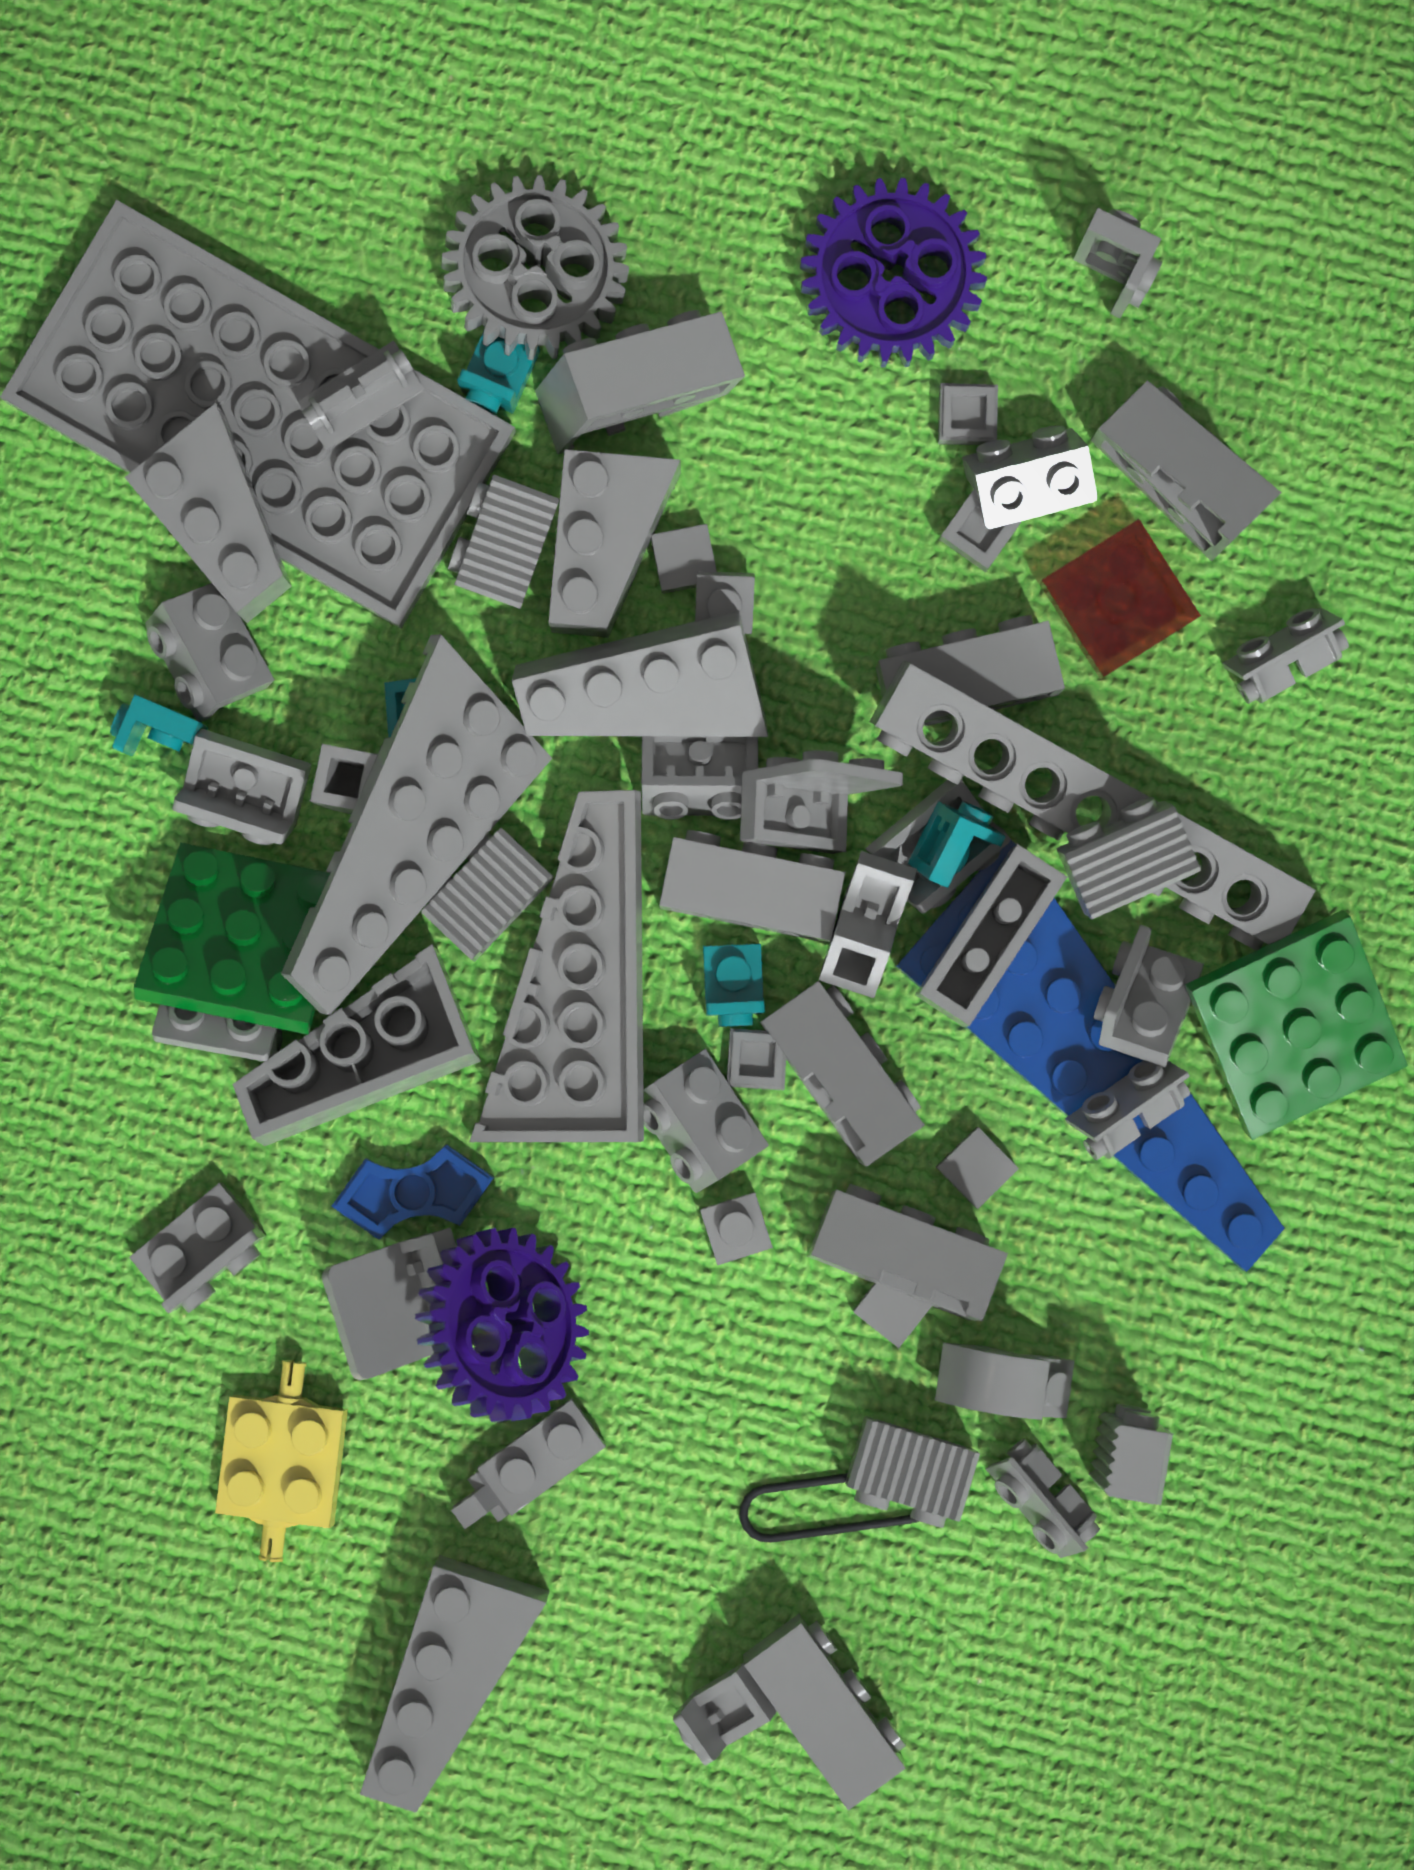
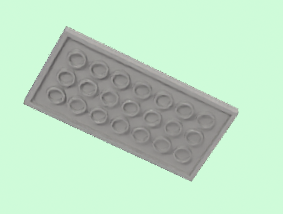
M118 200L115 201L0 396L5 403L128 473L133 471L216 403L227 418L233 433L232 436L252 482L253 490L281 560L402 629L465 521L478 482L487 483L516 433L515 427L413 369L425 391L326 451L296 404V401L379 349Z

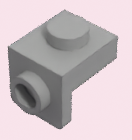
M744 1663L694 1691L674 1714L673 1721L678 1727L680 1736L686 1746L696 1753L704 1765H707L716 1760L727 1745L768 1723L777 1711L745 1668Z

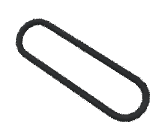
M848 1473L761 1485L753 1488L745 1495L739 1512V1518L746 1533L760 1542L769 1543L911 1524L919 1521L910 1518V1515L774 1534L761 1533L750 1524L748 1508L757 1496L771 1492L844 1483Z

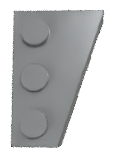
M692 310L671 318L667 322L668 326L650 330L648 324H639L619 332L615 336L616 340L597 344L595 338H587L563 349V356L535 390L557 454L564 453V449H575L573 443L581 434L606 428L608 436L626 431L624 422L658 413L659 418L727 395L745 377L722 311L701 316L699 310Z
M1148 380L1098 428L1091 439L1211 562L1282 493L1219 441L1209 430L1205 429L1184 411L1181 402L1173 393L1162 386L1157 389Z
M214 403L124 478L232 608L248 623L292 586L232 436L233 433L227 418L219 406Z
M564 449L548 622L552 633L609 638L636 577L638 567L649 545L651 536L658 527L660 517L680 477L681 460Z
M818 981L760 1023L777 1043L790 1066L858 1162L867 1167L925 1126L915 1113L921 1106L902 1080L894 1084L881 1065L887 1061V1058L871 1035L866 1032L860 1037L846 1019L854 1012L836 986L832 985L825 990Z
M849 1184L846 1193L837 1189L832 1191L807 1257L877 1283L963 1319L983 1321L1008 1253L988 1246L990 1239L967 1229L957 1227L956 1232L952 1233L933 1226L936 1218L917 1209L903 1205L901 1213L882 1207L879 1205L881 1196L864 1188Z

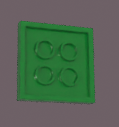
M180 842L134 983V999L309 1035L316 1008L281 972L310 908L316 907L330 873Z
M1344 910L1185 984L1243 1130L1251 1140L1408 1066L1353 920Z

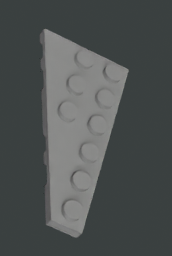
M431 635L423 652L426 655L425 661L415 683H409L401 701L405 706L391 737L385 738L348 821L352 823V826L341 851L334 852L326 871L330 873L316 907L309 909L281 972L322 1014L331 1015L552 759L533 736L526 735L524 726L442 635Z
M640 791L578 792L558 856L560 864L550 896H546L540 914L542 918L534 947L529 949L503 1035L505 1040L496 1069L491 1072L485 1091L488 1095L480 1121L475 1123L470 1142L644 1141Z

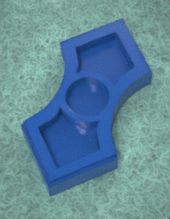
M448 1144L429 1161L412 1168H389L366 1158L332 1207L378 1240L395 1224L415 1216H438L460 1226L495 1177Z

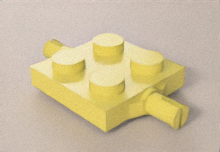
M282 1360L280 1388L277 1395L266 1398L232 1395L229 1397L215 1514L246 1517L257 1524H262L260 1555L258 1556V1559L262 1561L270 1559V1562H283L286 1528L299 1524L331 1528L335 1523L348 1409L321 1406L308 1398L302 1397L306 1362Z

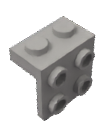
M831 751L803 752V760L789 757L768 758L766 760V767L747 770L742 773L740 841L829 854L846 852L848 795L903 786V773L884 770V761L879 759L857 758L849 760V764L838 762V753Z
M451 1227L410 1238L324 1269L322 1281L351 1374L355 1379H370L434 1353L432 1346L417 1344L419 1337L429 1333V1325L416 1320L415 1314L428 1311L430 1308V1303L418 1294L419 1289L436 1286L427 1273L428 1268L444 1264L440 1255L442 1250L457 1247ZM471 1335V1342H472V1345H473V1344H474V1340H473V1337H472V1335Z

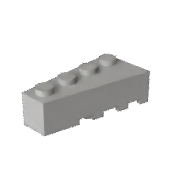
M740 611L517 664L514 669L512 683L527 736L768 737L766 716Z
M433 944L415 956L416 959L393 975L390 973L371 986L372 989L349 1006L344 1009L340 1008L324 1019V1023L310 1032L309 1035H306L299 1041H293L232 1084L253 1140L263 1146L270 1145L481 1062L441 955Z
M439 1555L431 1572L360 1795L415 1813L418 1811L547 1603L549 1590Z

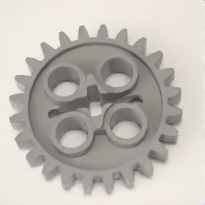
M537 175L533 189L525 190L520 178L514 176L512 190L507 194L494 182L490 186V202L488 203L474 194L471 197L470 210L473 215L458 211L455 217V227L459 231H447L445 247L451 251L442 253L441 269L449 272L444 275V291L457 292L451 298V310L453 313L469 310L465 317L464 328L466 331L476 329L481 325L485 327L483 345L488 346L498 336L505 339L504 355L509 356L518 343L525 345L528 360H533L537 347L545 345L551 358L556 359L559 343L565 341L567 345L577 342L581 340V332L597 340L601 330L598 320L612 324L616 309L612 304L623 303L626 289L620 284L627 282L629 266L620 263L625 260L627 245L614 242L618 236L619 225L617 222L601 225L606 207L600 204L587 210L585 208L586 190H581L572 199L565 196V180L561 179L552 192L545 190L542 175ZM537 223L544 225L550 232L543 236H535L525 231L524 227ZM507 232L513 238V241L499 233ZM488 258H497L504 261L508 267L501 271H491L482 266L481 262ZM525 263L531 267L529 270L525 268ZM568 264H578L586 268L589 274L583 277H574L564 272L562 268ZM541 265L545 267V272L540 268ZM557 293L563 298L571 300V302H562L557 296ZM533 298L542 301L547 306V309L534 313L525 310L520 303L526 299Z

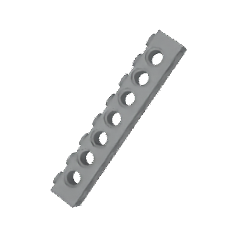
M904 660L869 721L882 730L877 738L879 742L906 757L913 747L933 758L928 769L957 785L960 783L963 775L983 786L978 795L980 798L1007 813L1010 812L1015 803L1034 814L1029 825L1058 841L1064 832L1069 833L1082 826L1076 819V809L1078 804L1088 796H1098L1102 802V814L1097 820L1102 828L1122 820L1121 810L1126 806L1149 798L1140 791ZM946 711L952 720L951 732L942 741H928L923 733L925 719L932 712ZM988 739L998 740L1002 747V758L998 765L989 770L978 769L974 761V753L977 746ZM1037 768H1048L1053 779L1050 790L1042 797H1029L1025 789L1027 776ZM1178 813L1192 850L1199 853L1202 861L1201 871L1196 877L1187 881L1180 880L1166 886V888L1184 897L1179 908L1207 924H1210L1214 915L1233 924L1228 935L1254 950L1261 949L1264 942L1271 944L1290 935L1316 890ZM1248 880L1251 886L1249 900L1241 907L1230 908L1227 903L1229 888L1237 881ZM1164 888L1153 892V894L1160 896Z

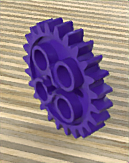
M878 178L874 195L869 197L857 184L853 187V204L851 206L839 197L833 199L832 209L836 219L824 214L817 216L816 226L824 236L808 234L806 237L805 246L817 255L801 258L800 269L815 275L801 282V293L818 295L817 298L808 304L807 313L809 316L826 314L827 317L820 325L819 333L823 336L837 329L841 333L837 344L839 352L847 348L852 342L858 344V362L862 363L871 350L878 351L879 363L882 368L886 367L891 353H899L904 367H909L913 350L919 349L928 361L932 360L935 353L934 340L950 349L955 341L950 327L964 332L969 329L971 321L962 310H979L982 300L970 291L983 289L987 276L972 270L984 264L986 253L969 251V248L978 241L980 233L978 230L961 232L960 228L966 220L967 212L962 210L949 216L946 213L950 199L947 193L935 203L928 201L929 184L927 183L920 187L916 195L908 194L906 178H900L896 192L888 193L882 178ZM880 223H890L900 230L902 238L892 244H883L875 239L871 229ZM854 242L860 243L869 255L860 251H854L850 245ZM936 256L946 263L948 272L938 278L929 277L920 270L918 262L924 257ZM896 264L904 269L902 277L895 276L891 282L883 278L884 269L891 270ZM854 268L862 271L867 276L869 283L862 289L849 290L842 286L837 276L843 270ZM918 291L934 296L935 303L929 304L925 302ZM895 301L904 302L913 309L915 318L908 323L897 324L886 316L884 308Z
M492 1228L476 1232L474 1235L457 1239V1247L442 1250L440 1255L444 1264L429 1267L427 1270L428 1275L436 1286L419 1289L418 1293L425 1301L430 1303V1308L428 1311L415 1314L416 1320L429 1325V1333L419 1337L417 1344L432 1346L434 1352L425 1361L424 1366L425 1368L440 1366L443 1371L435 1385L437 1389L455 1386L451 1404L454 1406L470 1404V1416L480 1417L489 1415L491 1422L528 1419L534 1413L549 1411L551 1400L565 1398L566 1392L562 1383L577 1381L579 1377L570 1365V1361L586 1358V1353L575 1345L576 1338L589 1335L588 1329L576 1324V1316L586 1312L587 1306L573 1304L571 1298L581 1286L579 1282L565 1284L562 1279L569 1267L567 1261L552 1265L550 1262L554 1247L548 1245L536 1248V1235L531 1233L518 1236L516 1228L500 1231ZM486 1281H487V1284H488L489 1291H487V1288H486ZM471 1335H472L473 1340H474V1348H473L472 1342H471Z

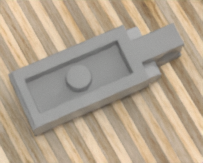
M571 1398L480 1464L477 1468L478 1471L467 1479L475 1490L455 1504L451 1511L464 1529L488 1512H491L499 1522L510 1514L512 1516L604 1449L606 1443L575 1400Z

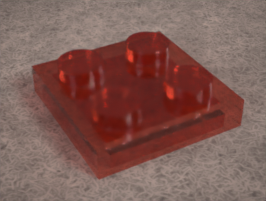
M1139 519L1048 575L1039 583L1100 680L1201 616Z

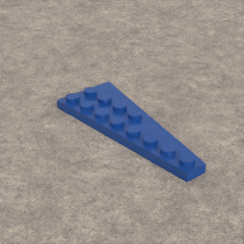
M1012 840L1000 850V855L994 863L978 871L895 966L919 988L1010 849L1017 845ZM1053 898L971 1025L965 1028L1067 1117L1081 1108L1089 1097L1096 1093L1104 1092L1127 1076L1136 1064L1144 1061L1099 1045L1103 1022L1094 1019L1095 1010L1104 986L1115 989V984L1055 898ZM1190 1093L1184 1099V1107L1176 1110L1151 1129L1143 1124L1140 1115L1133 1118L1141 1136L1115 1153L1113 1158L1241 1270L1247 1272L1285 1228Z

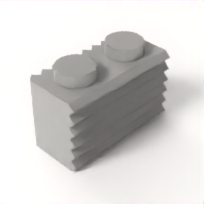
M494 474L489 485L478 482L467 515L477 518L470 540L462 537L458 538L448 566V570L458 573L454 585L520 609L555 514L559 498Z
M1154 797L1145 798L1121 810L1123 819L1120 821H1116L1103 828L1099 821L1088 823L1072 830L1066 835L1069 843L1058 847L1056 850L1082 911L1090 919L1099 917L1201 871L1182 822L1178 817V812L1173 805L1166 801L1156 804Z
M502 828L494 836L489 832L467 856L466 859L469 862L453 878L451 876L429 900V904L421 911L427 919L474 962L554 879L543 866Z
M1116 1404L1115 1414L1104 1412L1098 1416L1103 1424L1097 1427L1101 1435L1094 1439L1099 1447L1093 1450L1097 1458L1090 1462L1095 1470L1090 1472L1089 1475L1110 1497L1161 1505L1173 1433L1159 1424L1160 1417L1152 1415L1151 1410Z
M865 1416L845 1484L847 1487L856 1490L854 1500L878 1509L888 1510L891 1500L913 1507L910 1518L944 1528L946 1518L958 1522L961 1520L980 1453L968 1447Z

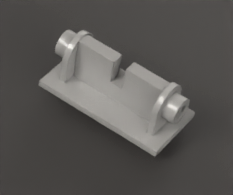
M392 341L296 401V404L326 451L425 391V389L413 372V368L403 351L399 350L396 343Z
M1323 608L1301 611L1292 616L1286 623L1287 627L1269 637H1257L1242 644L1236 651L1237 655L1222 663L1223 667L1243 679L1242 682L1237 684V687L1246 703L1249 704L1255 700L1263 703L1296 684L1288 666L1292 662L1296 661L1301 675L1307 678L1342 658L1341 652L1349 648L1344 633L1339 629L1345 625L1344 620Z
M1144 1060L1136 1064L1127 1076L1107 1090L1089 1097L1081 1108L1066 1117L1065 1120L1069 1125L1089 1137L1083 1141V1144L1093 1159L1098 1160L1103 1156L1110 1159L1115 1153L1141 1136L1133 1118L1140 1115L1143 1124L1151 1129L1176 1110L1184 1107V1099L1190 1095L1184 1080L1190 1076L1188 1072L1169 1061L1167 1066L1163 1067Z
M1024 1438L1007 1452L1010 1458L993 1463L986 1468L996 1481L995 1488L1000 1497L1010 1506L1019 1508L1034 1526L1032 1531L1037 1541L1051 1553L1063 1558L1084 1552L1088 1548L1085 1543L1099 1532L1100 1528L1094 1522L1097 1515L1070 1484L1066 1485L1055 1496L1048 1490L1062 1474L1037 1444L1030 1445Z

